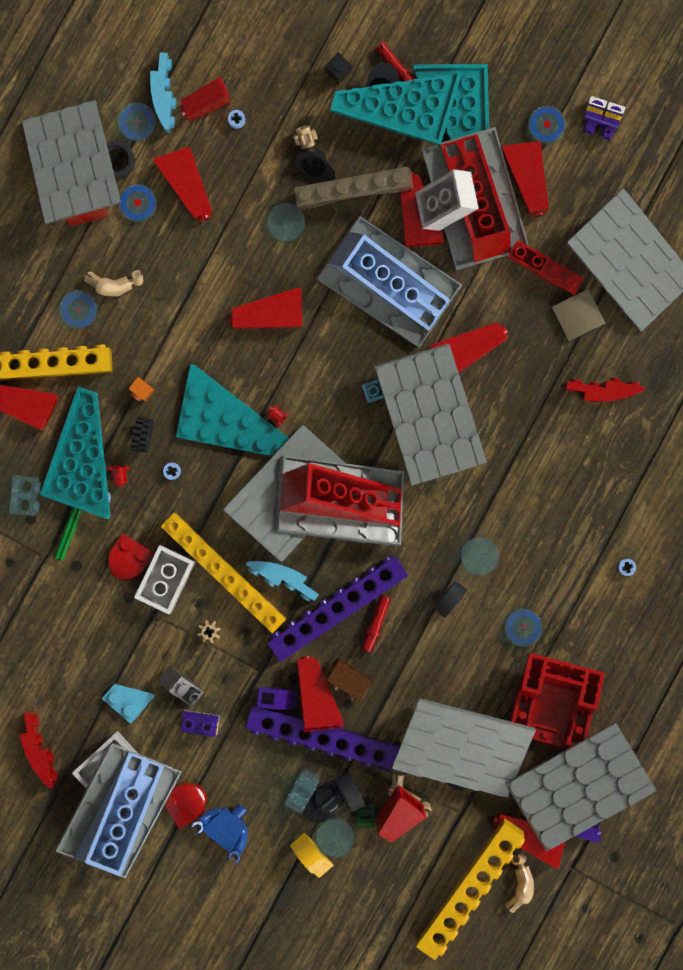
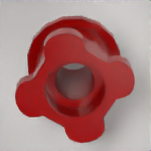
M272 405L265 413L267 415L266 420L269 419L273 422L277 429L289 416V413H284L279 408V405L276 407Z
M115 465L107 467V470H111V480L109 482L113 483V486H125V483L129 482L127 470L130 469V466Z

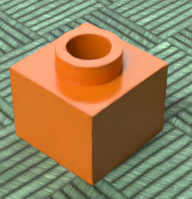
M139 377L129 388L132 391L131 396L139 402L141 399L146 402L155 391V389Z

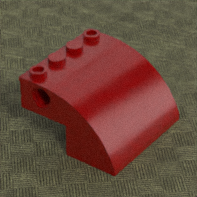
M529 653L519 680L509 721L536 728L531 740L532 742L562 750L574 746L588 738L592 714L598 709L605 672Z

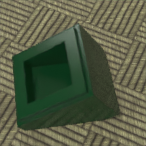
M365 804L364 807L356 810L357 828L376 827L375 804Z

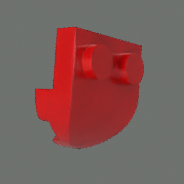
M123 533L110 551L108 566L115 578L121 581L136 580L143 574V571L155 554Z
M189 781L179 783L173 788L165 803V807L178 829L193 822L205 812L207 796L203 788L198 784L188 783Z

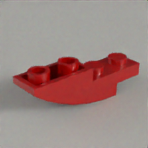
M518 240L508 255V258L532 274L574 296L584 280V277L552 261L550 257Z
M610 378V381L606 380L603 387H601L600 383L590 382L587 385L582 384V380L571 379V382L567 381L565 383L564 390L583 393L582 401L612 402L634 396L644 391L645 387L640 386V383L635 381H629L628 384L621 383V379Z
M29 711L24 713L27 732L20 734L22 746L35 773L45 785L52 788L58 781L57 772L53 770L52 766L54 754L53 751L49 750V747L41 748L43 737L38 732V726H40L39 716L35 715V711Z

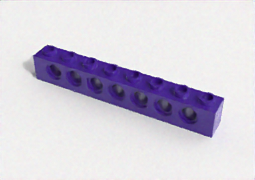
M389 555L381 561L382 565L376 569L373 566L365 572L366 576L361 580L359 577L355 578L349 583V588L346 590L343 588L333 593L334 598L329 601L324 599L318 603V609L313 612L310 609L301 615L303 619L297 623L293 620L285 626L287 630L282 633L277 631L269 637L271 640L268 644L279 661L282 662L409 576L396 556L391 558ZM384 569L390 572V578L385 581L379 577V573ZM371 580L374 582V589L372 591H366L363 588L365 581ZM351 591H355L359 595L358 600L355 602H351L347 598L348 593ZM334 602L342 604L343 609L341 612L336 613L332 610L331 606ZM324 613L327 616L326 622L318 623L316 615ZM306 623L311 627V631L308 634L301 633L300 626ZM288 634L293 635L295 638V642L292 645H287L284 642V637Z
M255 704L252 705L246 726L247 729H250V733L256 735L265 733L268 734L270 739L279 740V738L286 739V743L291 745L304 744L306 749L316 751V748L324 750L323 753L334 756L336 753L342 755V759L348 761L357 759L361 761L360 764L370 767L372 764L378 765L380 770L390 772V769H392L401 747L397 744L344 729L309 731L310 736L302 738L299 735V731L303 729L301 717L273 709L259 708ZM270 718L273 722L272 727H264L262 720ZM282 724H289L291 731L289 733L282 732L280 728ZM320 734H326L329 740L322 744L318 741L317 737ZM339 739H344L347 742V746L340 749L336 746V742ZM359 744L364 745L366 748L362 754H357L354 750ZM382 750L384 752L383 758L375 759L373 757L374 751Z

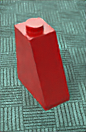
M219 77L181 99L182 106L179 109L183 118L187 117L190 122L230 104V97L222 78Z
M397 785L376 819L379 836L383 839L385 838L390 843L398 839L426 818L424 805L400 785Z

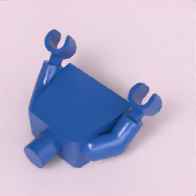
M238 803L233 811L226 806L223 809L217 807L208 810L197 822L190 825L189 829L194 826L198 828L197 833L194 835L202 831L230 853L227 861H229L230 857L236 859L234 864L236 865L247 844L248 830L245 827L247 823L241 819L247 812V809Z

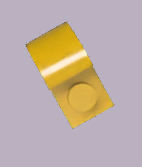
M305 833L290 845L303 865L318 878L333 866L332 862Z

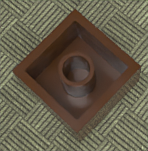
M339 658L329 673L327 681H329L328 685L336 691L339 689L345 692L344 696L354 702L356 699L358 701L362 699L372 683V678Z

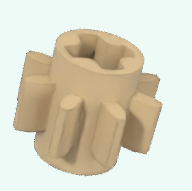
M309 125L297 128V134L293 135L296 146L301 145L302 149L314 146V140L318 139L314 128L310 130Z
M205 620L206 626L199 625L198 627L202 629V632L197 635L204 637L203 643L207 639L214 643V637L220 638L217 631L221 630V628H216V621L209 624V621ZM207 627L214 629L212 637L209 634H205Z

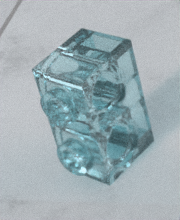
M13 475L9 514L35 516L36 512H39L40 502L37 501V495L41 493L42 487L39 478ZM26 481H29L32 485L31 490L28 492L23 490V484ZM24 500H27L30 504L29 509L23 511L21 508V503Z
M303 768L284 805L302 814L320 781V777Z

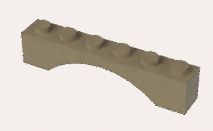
M408 167L294 187L297 207L304 210L354 197L413 190L411 170Z

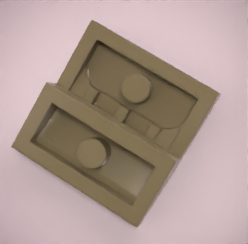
M589 289L552 307L568 341L605 324Z

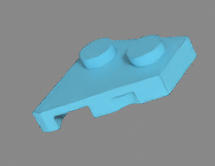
M114 684L102 699L131 724L155 697V694Z

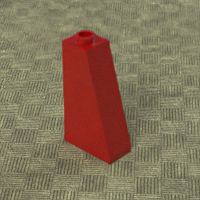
M541 142L502 146L501 149L506 166L527 214H533V217L544 216L549 210Z
M190 146L154 158L156 166L195 221L199 220L202 222L210 219L213 212Z
M411 172L413 190L400 192L405 247L443 244L444 237L441 230L422 228L415 193L424 187L419 175H414Z
M295 288L232 308V313L229 314V325H233L234 330L302 328L301 288Z
M494 323L434 343L429 346V349L448 343L458 373H460L508 339L506 336L508 332L502 324L499 326L498 323Z
M0 385V411L44 431L60 396L54 393Z
M312 656L300 657V659H297L296 666L303 732L342 728L343 719L317 658H312Z
M498 812V816H494L492 822L494 831H496L505 818L524 831L525 841L520 848L550 866L559 869L565 842L545 851L526 818Z

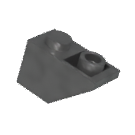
M171 665L158 679L170 693L191 707L204 693L187 676Z

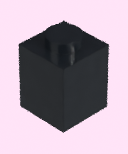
M338 52L325 65V72L339 85L352 72V65Z

